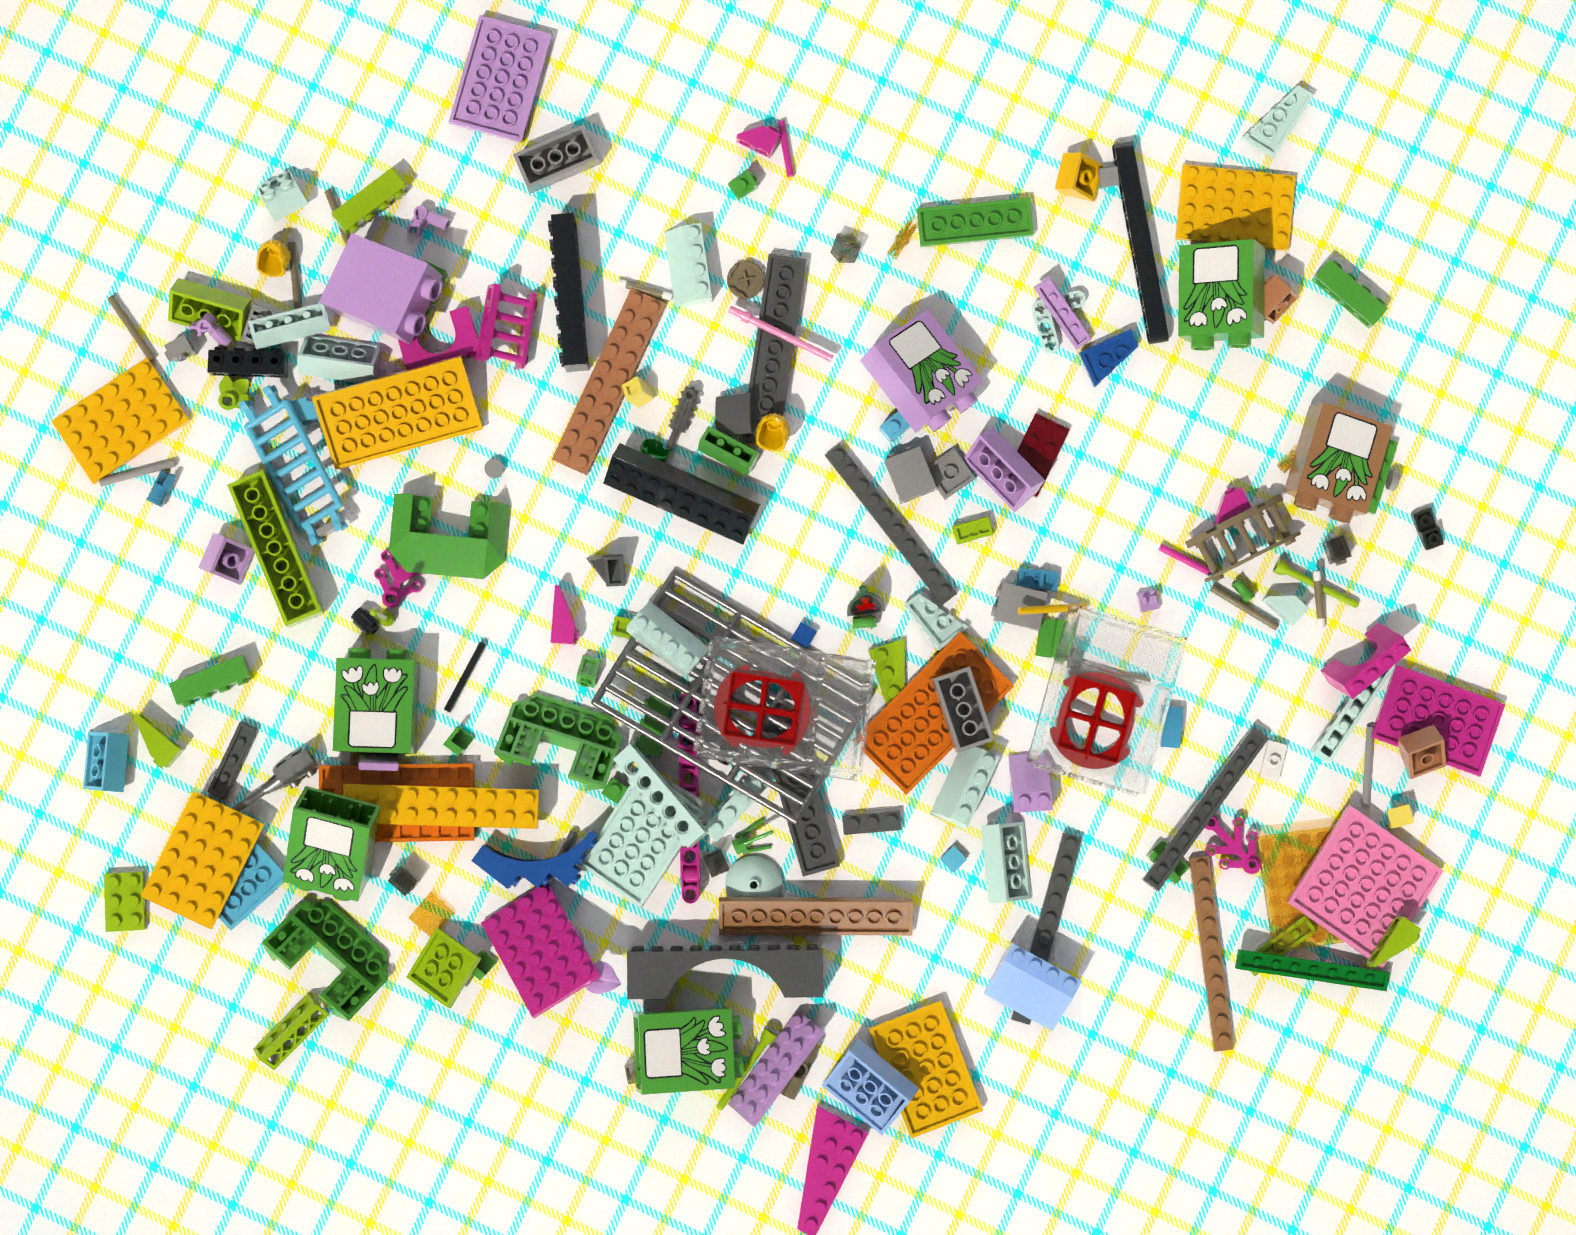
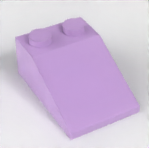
M1047 753L1008 755L1012 813L1053 810Z

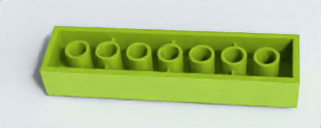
M261 470L227 484L285 626L291 628L324 614L325 611L268 473Z

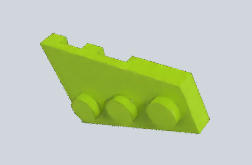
M905 638L868 650L886 705L905 687Z

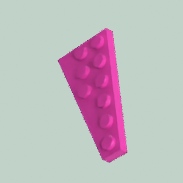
M818 1105L797 1229L807 1235H816L869 1134L867 1131Z

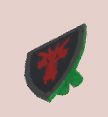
M860 586V594L855 596L847 606V617L885 611L884 601L880 596L868 592L866 586Z

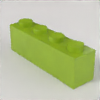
M390 168L331 213L332 218L346 236L350 233L354 234L364 222L372 221L375 218V214L380 210L385 211L393 200L401 199L405 195V191H407L406 185L395 171Z

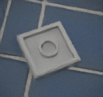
M955 447L928 465L937 490L944 500L976 479Z

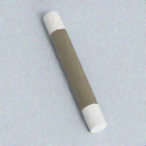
M618 279L616 286L622 288H633L644 294L672 300L673 293Z
M1320 570L1313 571L1317 625L1318 628H1325Z

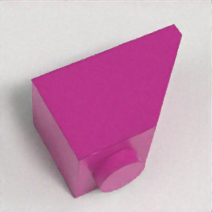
M760 126L739 133L736 136L737 143L768 158H771L780 140V133L772 126H768V128Z
M1232 487L1225 491L1226 495L1220 499L1214 518V526L1252 508L1242 487L1237 490L1235 487Z

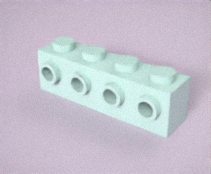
M321 303L248 321L256 349L331 330L325 307Z
M748 774L742 780L744 786L759 795L768 787ZM733 789L729 794L731 797L727 803L722 801L716 808L718 813L714 817L710 815L702 823L709 831L708 835L717 842L754 800Z

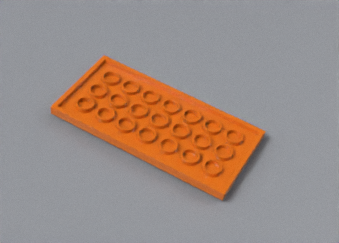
M961 632L851 740L906 795L954 748L931 679L970 667L986 714L1014 687Z

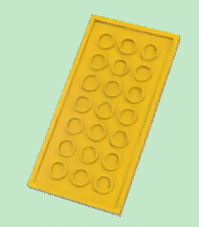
M462 356L312 396L335 470L483 429Z

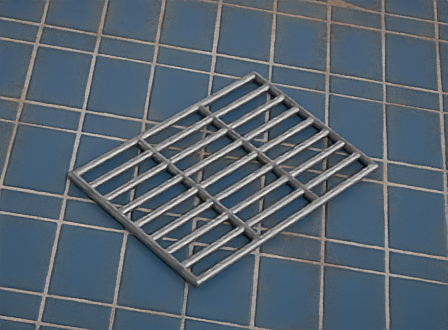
M672 570L652 603L678 624L715 645L711 654H706L702 659L705 661L700 671L697 669L692 671L690 675L694 676L695 680L691 687H688L631 653L636 643L648 649L631 636L591 700V704L797 825L875 694L876 689L676 570ZM674 580L680 581L734 613L729 623L670 589ZM665 595L723 628L725 631L720 639L660 605ZM740 619L748 621L799 651L800 655L795 662L736 628ZM731 634L791 668L786 676L787 678L791 679L793 673H799L857 707L853 716L850 717L808 692L810 702L848 724L843 733L810 715V724L838 740L832 750L807 734H804L801 739L829 756L824 766L795 749L788 754L819 772L814 782L755 747L740 743L739 748L743 750L738 759L677 724L681 716L685 715L722 737L716 724L687 708L692 698L714 710V701L700 694L697 690L701 683L704 682L718 691L721 683L707 676L712 666L727 675L734 671V669L717 660L721 650L757 671L778 674L728 645L726 642ZM809 657L865 690L866 694L862 701L802 667L806 658ZM628 659L686 695L682 702L678 703L622 670L621 666ZM615 676L621 677L675 709L676 711L671 720L610 685ZM752 681L744 684L761 694L762 686ZM780 687L776 694L768 690L767 698L772 701L769 707L777 708L780 705L786 710L794 709L793 704L783 699L787 692L785 689ZM605 692H609L665 725L666 728L662 735L659 736L603 703L601 699ZM736 692L732 694V700L736 702L756 705ZM730 711L731 720L753 733L751 736H754L756 726ZM767 714L764 717L763 730L769 721L785 731L791 726L775 715ZM672 731L731 764L733 767L728 776L669 742L668 738ZM765 731L762 732L763 738H774ZM748 755L755 756L809 788L810 790L803 799L744 764ZM741 770L800 805L795 815L735 781L734 779L738 772Z

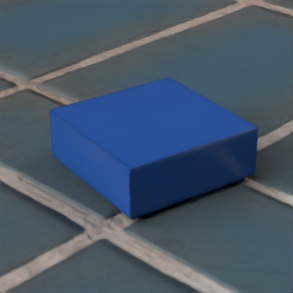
M800 622L791 639L808 648L817 631Z

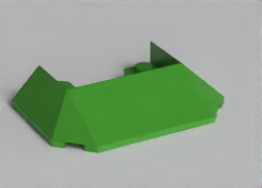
M413 493L394 494L389 552L406 572L484 579L504 563L510 505L492 501L491 503L471 501L468 537L430 534L433 497L413 495Z
M535 693L527 699L512 703L494 754L510 767H512L513 762L531 767L540 740L575 751L576 755L569 771L568 779L586 784L585 791L597 790L606 787L615 762L613 759L617 756L623 737L616 729L610 715L541 693Z
M330 901L301 902L261 943L273 962L277 959L289 970L312 947L339 969L341 973L319 997L333 1009L332 1015L348 1022L388 980L387 952Z

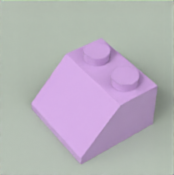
M213 533L198 568L241 585L255 551L250 547Z

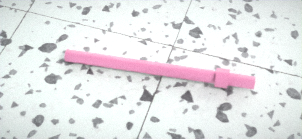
M730 306L728 313L741 318L742 322L751 323L829 362L833 359L834 355L752 316V313L746 310L744 312L734 306Z

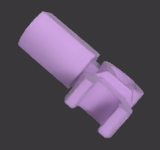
M417 206L413 211V223L407 227V233L410 234L413 228H417L416 236L420 237L422 234L421 226L424 225L426 220L428 224L446 230L450 223V218L433 211L429 213L424 206Z
M206 313L200 320L192 322L188 330L196 329L198 331L195 335L196 338L200 337L203 332H210L209 335L221 347H226L233 340L220 324H216V317L210 313Z

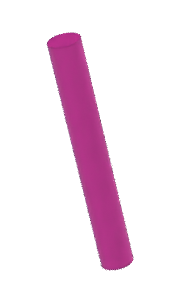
M781 120L777 123L786 175L789 178L794 177L785 121Z
M1161 543L1159 551L1210 576L1211 571L1209 567Z

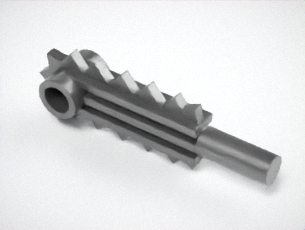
M685 386V390L681 391L683 397L678 398L680 404L675 406L677 411L672 413L674 419L669 420L670 424L668 426L672 429L666 448L673 450L679 433H686L685 429L688 428L686 422L691 421L689 415L694 414L691 408L697 407L694 401L700 400L697 396L700 391L695 390L694 386L691 388Z

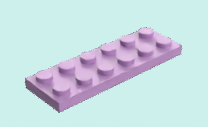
M797 1010L729 1101L728 1105L750 1125L756 1127L822 1038L825 1031Z

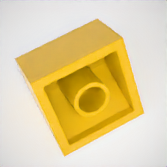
M1081 152L1063 153L1055 189L1067 196L1095 202L1099 187L1097 169L1103 168V165Z

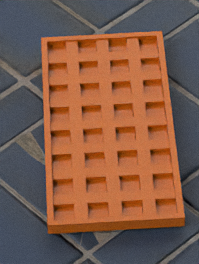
M474 763L398 764L397 771L360 770L359 765H320L319 790L343 796V784L474 788ZM378 824L375 842L475 841V827Z

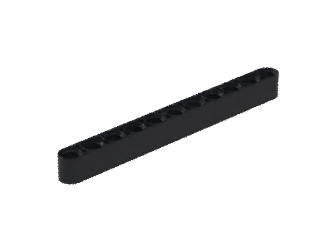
M1133 142L1112 144L1114 163L1118 167L1119 190L1147 341L1149 345L1168 342V328Z

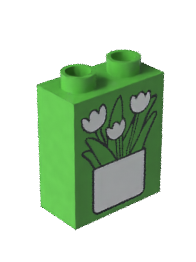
M1254 239L1179 245L1178 336L1190 342L1191 349L1196 351L1213 350L1214 341L1228 340V347L1248 348L1251 347V339L1264 338L1265 247Z
M348 648L347 658H336L332 751L416 754L420 662L409 660L410 650L386 649V659H371V649Z
M305 786L293 807L283 882L293 884L303 891L315 890L330 894L340 901L352 900L358 902L370 877L381 806Z
M722 1006L633 1012L636 1091L641 1095L735 1088V1078H743V1058L741 1054H734L733 1039H739L742 1036V1023L740 1015H732L731 1008Z

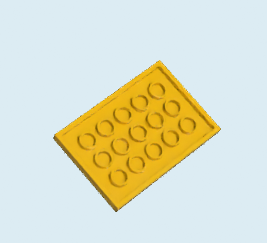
M1183 164L1175 240L1213 243L1254 239L1263 245L1265 249L1288 251L1296 176Z
M145 358L51 422L91 482L95 485L100 479L107 477L190 422V419L151 361Z
M194 790L140 897L212 930L265 824Z
M941 1000L869 1028L879 1056L919 1088L901 1112L911 1139L983 1111Z

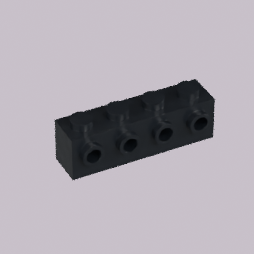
M214 347V350H208L207 373L211 376L288 378L289 356L282 349H272V352H265L261 348L245 351V348L238 347L233 348V350H226L224 347Z

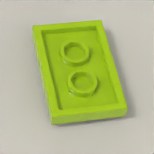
M144 871L104 874L106 932L146 930L145 898L140 897L145 888Z

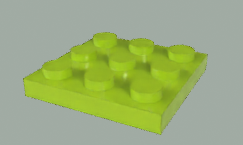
M436 927L406 978L447 1008H452L481 957L442 929Z

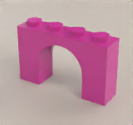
M468 306L449 311L455 329V340L453 345L443 353L433 354L425 351L420 344L418 336H414L411 344L398 340L407 370L457 356H462V359L466 357L468 359L476 358L479 339Z
M1379 622L1364 634L1372 648L1376 649V652L1370 659L1356 666H1346L1337 659H1334L1320 670L1331 686L1351 699H1354L1412 651L1403 636Z

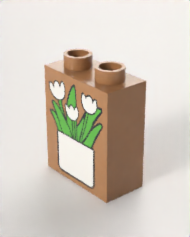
M1325 402L1309 406L1283 493L1294 496L1293 505L1301 509L1316 511L1317 505L1329 508L1328 517L1339 522L1351 523L1353 516L1367 514L1393 426Z

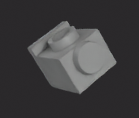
M185 335L164 345L167 350L164 353L169 362H182L189 357V354L197 355L192 343Z

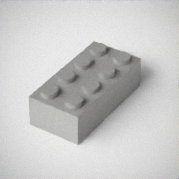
M583 125L513 154L530 194L599 165L597 155Z
M970 667L931 679L956 753L994 741Z

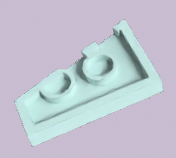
M917 594L903 605L938 651L946 646L959 632L962 633L968 628L967 625L960 623L954 619L955 617L945 613L937 605L920 594Z

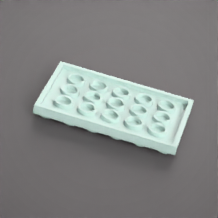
M649 777L644 779L645 787H649L651 784ZM630 785L600 830L599 836L596 838L599 840L592 850L590 848L585 853L587 857L580 866L642 908L683 846L678 842L677 834L667 829L664 824L666 821L662 817L659 818L652 811L653 806L649 802L646 803L639 794L641 792L638 788H633ZM674 790L700 820L706 811ZM660 791L656 794L658 802L663 800V794ZM673 806L668 810L671 817L676 814V809ZM686 821L681 823V829L684 832L688 830V823Z

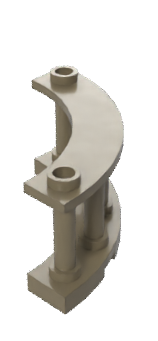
M1281 494L1185 541L1187 548L1193 546L1196 549L1199 548L1212 573L1210 577L1204 579L1205 582L1213 579L1215 583L1225 578L1224 573L1283 543L1288 546L1296 542L1295 537L1301 535V532L1298 531L1291 535L1277 509V504L1283 501ZM1266 509L1268 512H1271L1284 539L1276 542L1263 517V511ZM1250 517L1256 519L1269 544V547L1259 552L1244 526V520ZM1232 526L1239 531L1251 555L1239 562L1224 536L1226 534L1224 530ZM1212 536L1218 539L1231 566L1221 571L1218 570L1205 545L1207 544L1205 540Z

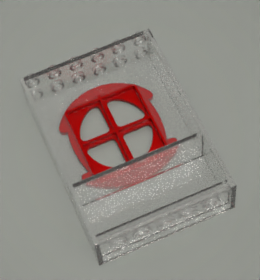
M1069 606L1026 762L1032 763L1031 767L1036 769L1048 770L1050 768L1049 772L1057 775L1066 776L1067 773V777L1074 780L1084 781L1086 779L1085 783L1098 786L1104 784L1103 788L1113 791H1120L1122 789L1121 793L1138 797L1139 794H1146L1188 637L1086 606ZM1090 688H1097L1099 690L1095 709L1091 716L1071 710V703L1080 693ZM1108 692L1114 694L1122 706L1124 716L1122 724L1106 721L1100 717L1105 696ZM1068 717L1088 722L1090 725L1083 749L1076 748L1069 738L1066 727ZM1098 726L1119 732L1120 736L1112 747L1102 753H1092L1091 748Z
M714 636L713 641H709L706 657H710V660H707L705 664L704 676H707V679H704L701 694L704 695V698H701L698 711L702 716L698 718L696 732L699 733V736H696L693 746L696 757L857 781L860 778L863 770L876 660ZM752 681H760L762 683L758 705L732 701V694L743 684ZM770 683L781 686L789 693L794 702L793 710L767 706L766 702ZM731 709L757 713L758 717L754 736L744 734L733 724L730 718ZM765 715H777L792 719V725L783 734L769 739H765L762 736Z

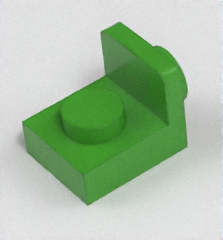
M746 169L742 175L729 182L728 187L739 201L757 189L756 183L758 180L753 172L749 173Z
M583 655L577 671L576 683L583 687L594 688L601 659Z

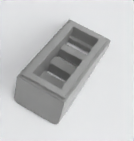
M252 304L241 342L255 347L253 339L248 338L249 334L252 335L248 321L261 318L256 316L257 313L267 317L271 316L272 312Z

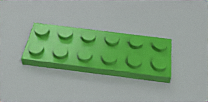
M1030 197L916 209L920 247L1030 237L1034 235Z

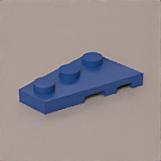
M1131 329L1079 352L1093 387H1096L1139 346Z

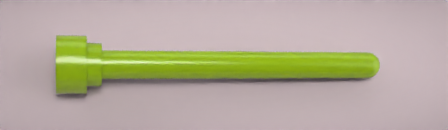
M1278 559L1273 569L1274 573L1278 575L1287 574L1314 588L1312 578L1290 568L1286 561ZM1322 584L1323 593L1354 608L1359 606L1357 600Z
M375 608L370 610V615L379 619L381 625L389 627L394 624L395 616L389 611L381 612Z
M764 1028L762 1031L761 1041L744 1064L743 1078H735V1088L727 1089L717 1104L718 1110L725 1108L765 1047L774 1043L778 1037L769 1029Z

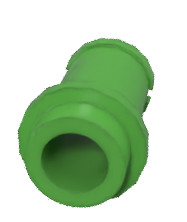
M1241 578L1232 585L1243 598L1242 601L1247 603L1255 597L1254 591H1251Z
M872 614L864 617H853V629H873V627H876V616H872Z

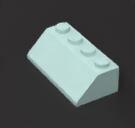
M701 223L683 225L664 232L675 307L712 302Z
M320 335L307 336L297 355L298 374L357 383L376 379L382 345Z
M652 602L644 606L626 628L627 633L686 679L710 651L707 645Z
M977 747L958 752L930 813L966 829L973 818L1000 757Z
M1024 822L981 826L989 903L1031 899Z

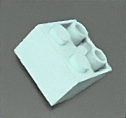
M291 170L281 172L277 177L270 181H264L257 187L265 207L275 222L308 204Z

